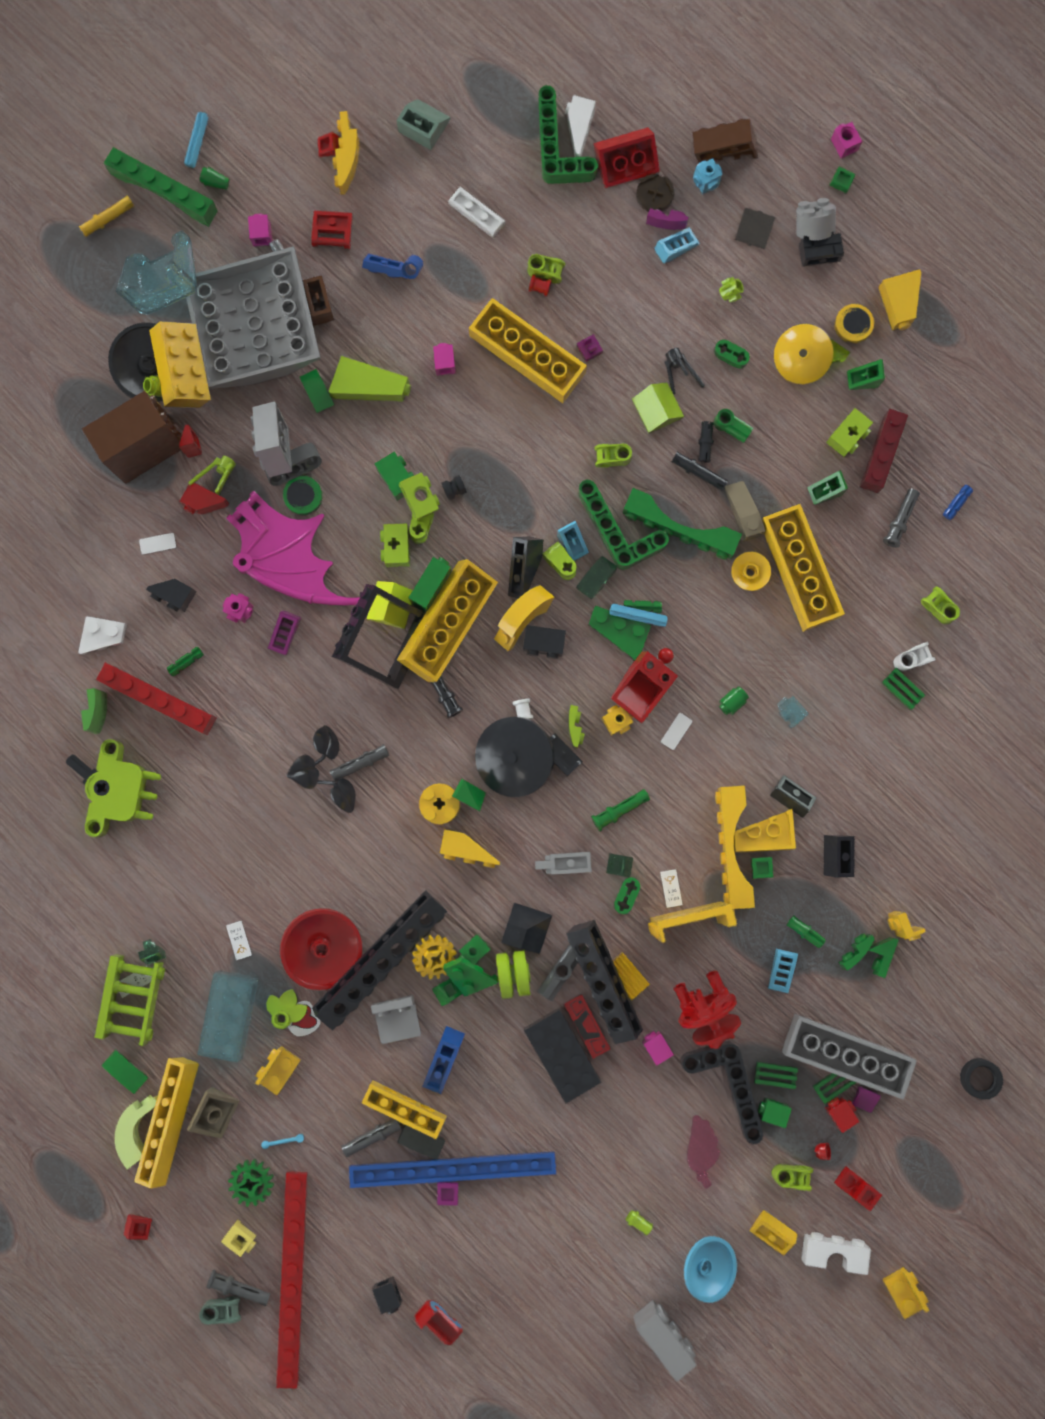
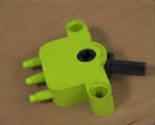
M107 739L102 743L96 769L92 770L74 754L66 760V764L84 778L82 783L85 784L86 795L92 801L89 804L85 822V832L91 837L105 836L109 830L111 819L133 821L136 818L152 820L154 817L151 813L141 811L143 799L157 800L158 795L145 791L147 779L161 780V774L146 771L138 764L122 762L124 746L121 742ZM112 744H115L116 751L113 754H111L109 752V747ZM103 785H106V787H105V788L107 789L106 792H103V791H104V788L102 787ZM96 823L100 825L98 833H95L93 830V826Z

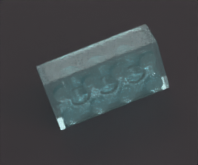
M225 971L214 972L197 1055L237 1063L243 1059L259 978Z

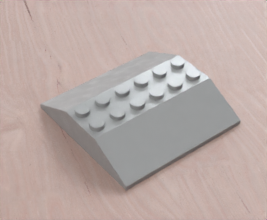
M294 246L182 277L191 321L197 327L209 389L245 386L289 375L321 359Z

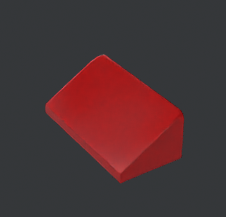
M185 425L179 448L188 458L202 455V449L197 434L189 425Z

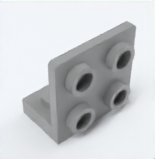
M413 995L371 1005L372 1014L376 1016L381 1044L421 1035Z

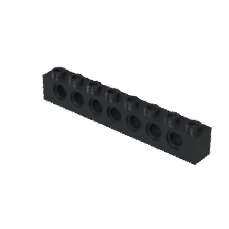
M425 890L312 1007L315 1016L332 1031L337 1026H340L349 1013L355 1011L360 1002L373 992L375 986L379 982L384 981L388 973L401 963L402 958L408 952L413 951L416 947L415 945L430 933L431 928L444 918L447 913L444 906ZM427 914L426 918L420 919L422 915ZM409 929H413L410 934H406ZM399 943L397 948L392 949L394 944ZM385 958L382 963H377L380 959ZM371 973L369 977L363 978L364 975ZM356 988L353 993H349L351 989ZM342 1003L340 1007L334 1008L335 1005Z

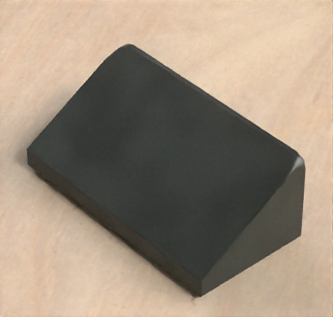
M784 775L770 794L771 797L787 808L792 809L794 813L802 818L810 811L816 800L815 796Z

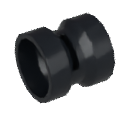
M460 475L455 476L450 482L446 480L441 483L449 501L454 499L455 495L467 493Z

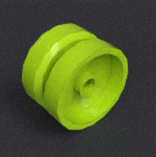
M525 950L514 951V965H510L507 953L496 954L502 999L513 998L514 984H517V991L520 997L531 995L529 984L531 982L529 964L526 963Z

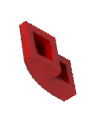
M845 1166L834 1181L838 1187L870 1212L882 1197L880 1192L847 1166Z

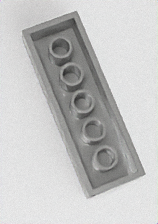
M795 1013L781 1051L788 1057L903 1100L917 1061L903 1053Z

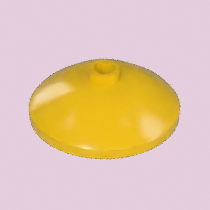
M799 324L786 330L778 339L774 349V362L778 372L786 380L795 384H809L819 380L828 371L833 360V345L829 336L819 327L810 324ZM801 350L807 351L805 357L799 355Z

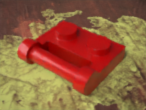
M314 211L311 236L312 247L325 245L351 249L353 214ZM319 233L345 234L344 239L319 237Z

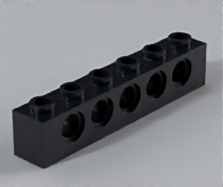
M591 920L574 925L566 933L567 939L574 950L577 962L582 968L584 979L589 984L592 997L597 1002L600 1015L608 1027L610 1037H612L615 1044L636 1040L643 1031V1028L596 921Z

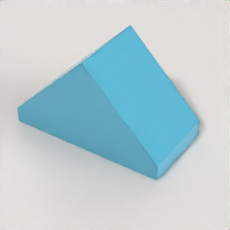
M576 521L557 531L560 543L574 561L589 553Z

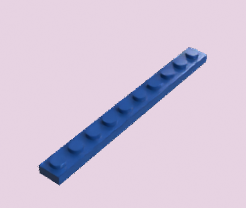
M555 1151L349 1166L350 1188L556 1174Z

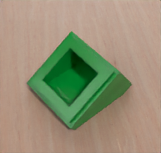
M450 978L432 988L441 1006L450 1003L462 995Z

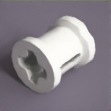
M530 699L512 702L516 708L517 717L533 719L529 708Z

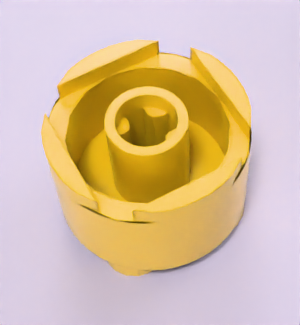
M433 784L427 787L419 800V808L423 817L429 822L438 825L447 824L454 820L461 807V802L452 797L455 790L446 784ZM438 799L445 802V806H442L441 810L435 806Z

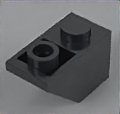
M177 579L150 585L146 588L151 593V598L158 602H161V600L168 602L167 607L176 612L179 609L185 612L196 594L193 588Z

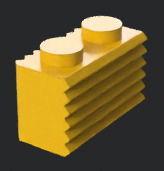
M623 952L613 959L629 998L633 1000L650 983Z

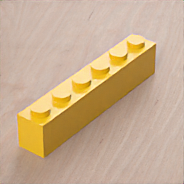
M183 1057L168 1058L134 1182L150 1189L166 1186L199 1063Z

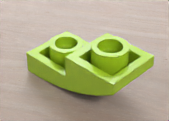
M570 705L568 719L569 735L573 748L577 749L579 744L583 745L585 733H581L582 727L574 726L575 723L579 724L581 712H578V706Z

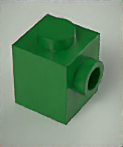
M477 933L459 950L461 953L459 957H463L472 964H475L491 950V947Z

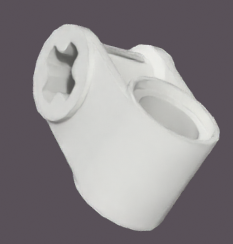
M925 642L897 655L893 663L895 668L904 672L917 666L920 667L936 659L932 657L929 651V643ZM902 657L907 658L908 666L902 663Z

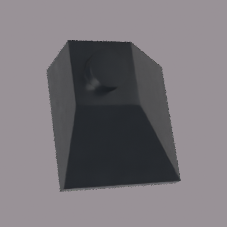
M514 902L501 943L540 954L552 915Z

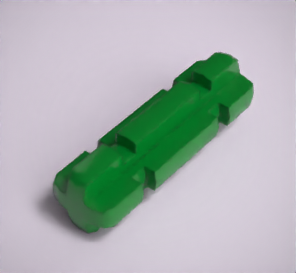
M625 600L623 606L648 612L653 611V613L662 612V602L660 601L651 603V601L635 600V602H632V600Z
M195 647L191 650V653H186L175 661V664L172 663L168 666L167 671L171 676H176L180 673V670L183 671L193 664L195 659L198 660L203 657L202 650L199 647Z

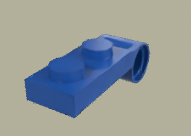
M368 254L363 260L362 268L368 269L372 273H384L392 278L404 277L414 279L422 270L423 261L417 255L409 256L405 263ZM409 264L414 265L416 270L411 269Z

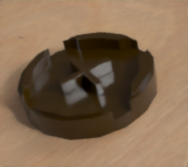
M651 174L640 181L637 187L636 198L642 209L649 212L651 208L663 212L672 204L675 189L673 183L667 177Z

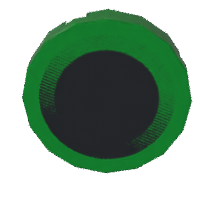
M298 476L290 480L283 490L285 505L295 514H311L321 505L323 498L320 485L311 477Z

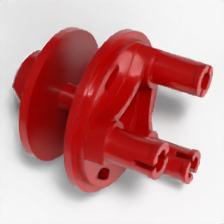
M713 970L706 974L713 989L711 994L703 996L701 989H696L697 993L694 990L689 993L685 983L677 984L673 990L681 1003L679 1005L682 1010L679 1017L681 1027L687 1029L697 1028L692 1035L695 1044L709 1045L712 1049H719L724 1041L735 1038L734 1032L740 1027L741 1020L738 1015L728 1014L736 1006L737 999L724 986L718 971Z

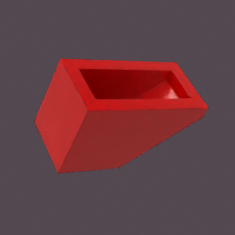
M196 483L188 485L179 501L184 506L183 509L193 515L195 512L203 515L228 507L230 504L225 498Z

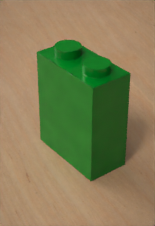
M441 557L439 559L432 558L409 596L411 605L425 613L427 612L452 572L448 561Z

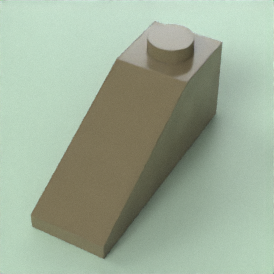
M744 481L725 486L724 488L739 532L742 534V541L745 542L761 537L765 532L760 513Z

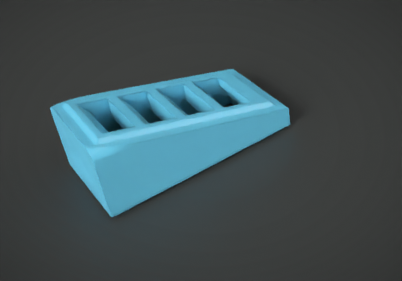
M689 227L659 240L655 246V251L662 263L665 264L698 246L699 242ZM684 236H685V237L687 238V240L689 241L688 244H687V242L685 241V239L683 238Z
M776 948L768 989L785 993L789 992L797 963V953ZM781 956L790 958V962L782 961ZM779 964L789 966L788 970L778 968ZM779 972L787 974V977L783 978L776 975ZM775 980L785 982V986L774 984Z

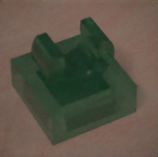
M151 939L144 941L143 946L145 950L138 952L139 959L147 965L166 958L165 950L156 945L155 942H152Z

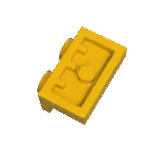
M282 1046L277 1050H272L267 1058L269 1063L266 1067L262 1066L256 1074L258 1079L255 1084L258 1086L261 1084L275 1095L280 1093L301 1061L300 1058Z
M902 1267L882 1279L904 1319L921 1310H924L926 1313L929 1311L926 1305L929 1301L924 1292H919L916 1287L918 1281L912 1271L909 1273Z

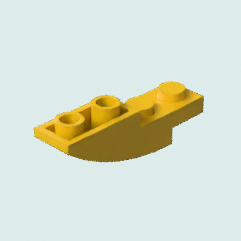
M347 111L340 112V120H337L338 132L342 133V138H339L340 149H335L336 157H333V167L337 169V175H334L335 187H339L341 195H344L350 187L359 157L357 129H350Z

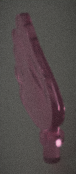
M694 1115L687 1149V1163L697 1174L696 1179L707 1189L712 1183L708 1179L706 1171L716 1163L720 1154L716 1148L718 1139L714 1136V1130L710 1128L709 1122L702 1120L698 1115Z

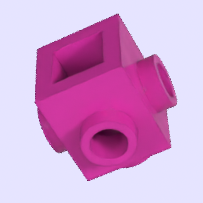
M231 593L230 597L225 599L222 606L224 608L223 612L227 614L226 618L235 623L238 620L246 623L247 619L251 617L254 607L248 601L249 598L240 593L237 596Z

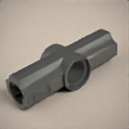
M570 944L557 963L553 965L552 970L537 990L538 993L551 1002L578 964ZM560 965L565 966L567 969V973L563 977H559L556 972Z

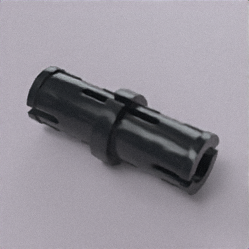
M709 421L701 422V438L698 440L700 445L698 462H711V447L714 445V440L712 439L714 422H710V424H708Z

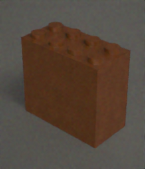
M146 391L141 392L82 428L101 462L125 484L181 451L179 443L182 434L177 430L174 421L154 395L149 396Z

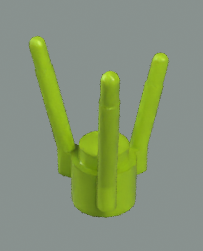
M225 455L221 459L216 457L209 466L191 479L188 484L192 485L213 467L217 466L216 471L222 475L215 489L216 494L219 495L236 463Z

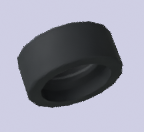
M976 1058L968 1061L962 1067L960 1081L964 1090L971 1096L987 1100L997 1096L1001 1091L1003 1075L999 1067L993 1062ZM977 1067H986L993 1074L992 1085L985 1091L974 1089L970 1083L971 1073Z

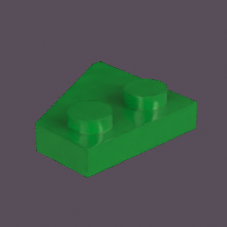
M463 957L444 964L443 970L464 997L498 984L499 977L493 974V976L484 973L482 967L472 964Z

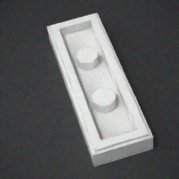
M461 187L448 200L450 206L492 238L495 237L505 224V220Z

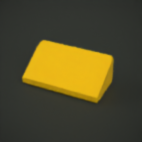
M765 1210L760 1213L750 1228L751 1233L783 1256L796 1244L797 1233Z

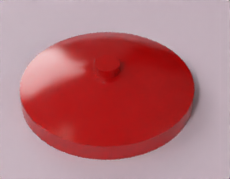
M327 908L309 910L296 917L287 926L280 943V958L288 976L298 985L312 990L331 989L362 956V940L355 924L343 913Z

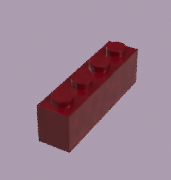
M889 409L884 415L860 488L879 493L884 488L908 414Z

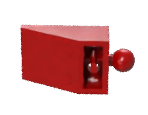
M669 648L661 649L658 653V659L648 651L641 652L629 667L610 698L641 724L678 677L677 674L664 665L672 662L674 658L673 651ZM648 662L652 665V668H647Z

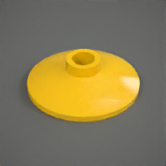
M745 552L739 555L733 562L731 575L736 585L747 591H756L768 583L771 576V567L768 560L760 553ZM747 570H752L753 575H747Z

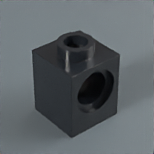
M394 1276L374 1284L372 1292L380 1313L384 1314L387 1312V1314H392L398 1311L399 1307H401L402 1298Z

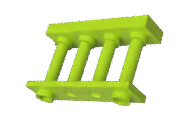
M111 955L94 1038L104 1039L111 1033L140 1037L139 1046H144L153 1037L151 1026L160 980H163L165 974L164 962L154 963V968L127 964L123 961L124 955ZM124 971L152 976L150 988L121 984V981H119L120 974ZM124 992L147 996L146 1009L118 1004L115 1001L117 993ZM115 1012L144 1017L142 1029L114 1025L111 1022L112 1016Z

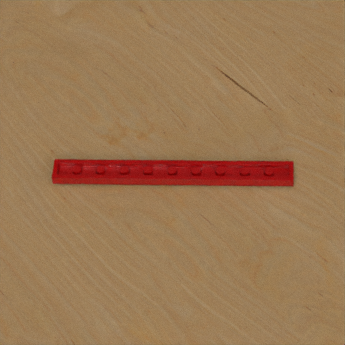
M308 1172L286 1173L276 1388L297 1389L299 1384Z

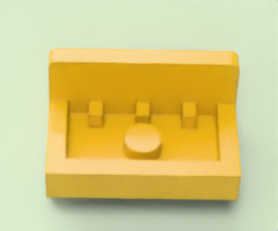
M893 911L888 913L890 918L887 920L888 925L892 931L894 930L896 937L913 941L921 938V934L926 932L925 928L911 927L906 912Z

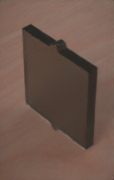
M745 208L735 240L747 243L748 246L753 245L765 249L775 217L764 214L761 210L758 212Z

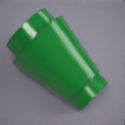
M203 167L199 182L207 187L227 190L230 179L211 167Z

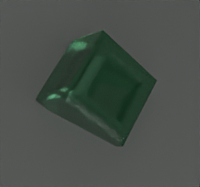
M609 853L606 873L630 877L633 857Z

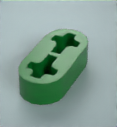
M725 339L716 343L714 354L718 359L738 369L746 367L750 359L747 350ZM723 346L727 347L724 353L720 352V348ZM743 355V360L738 362V357Z
M630 877L622 882L614 901V909L619 914H627L631 911L640 891V883L637 879ZM634 881L636 890H631L630 894L627 895L628 887H626V883ZM626 896L628 897L626 904L629 906L621 911L619 910L620 906L617 904L619 901L622 902Z

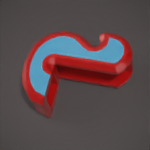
M426 1300L415 1313V1322L420 1329L426 1325L447 1346H451L463 1333L460 1323L456 1319L451 1318L446 1310L434 1300Z

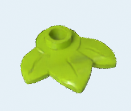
M293 989L284 992L280 998L274 995L268 997L266 1007L272 1015L271 1022L277 1029L287 1028L291 1022L300 1021L306 1014L307 1006L297 1004V995ZM279 1015L285 1016L284 1022L279 1021Z

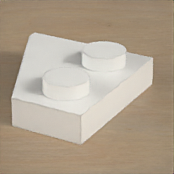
M86 616L78 653L85 655L91 651L123 644L127 624Z

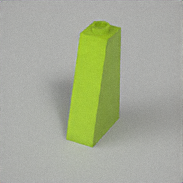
M341 356L329 389V394L332 399L404 401L405 396H408L410 393L411 385L406 376Z

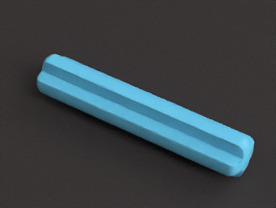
M197 113L184 164L190 168L196 166L208 121L206 113Z
M612 604L610 607V615L661 627H665L668 621L666 615L618 604Z

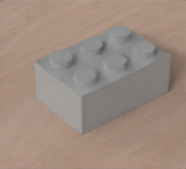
M276 402L252 407L253 416H251V423L254 427L252 437L255 442L253 452L256 458L259 457L262 470H266L269 477L292 472L289 429Z
M652 1300L634 1315L636 1329L677 1382L697 1366L694 1359L696 1354L690 1341L687 1338L683 1339L679 1333L680 1329L673 1320L669 1321L663 1306L660 1303L657 1305Z

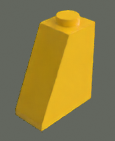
M920 269L884 279L878 287L892 330H905L911 327V324L916 319L921 281Z

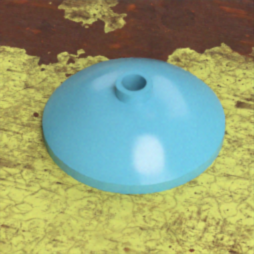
M708 1236L700 1239L691 1248L685 1261L684 1279L693 1297L702 1302L712 1303L722 1299L729 1292L737 1272V1260L731 1245L722 1238Z

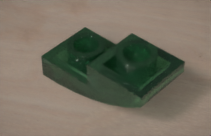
M601 556L585 574L576 589L592 600L602 590L605 582L617 571L618 566L604 556Z

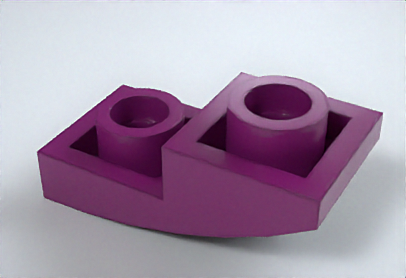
M650 208L646 224L662 229L682 230L686 229L689 217L681 211L671 209L667 216L661 210Z

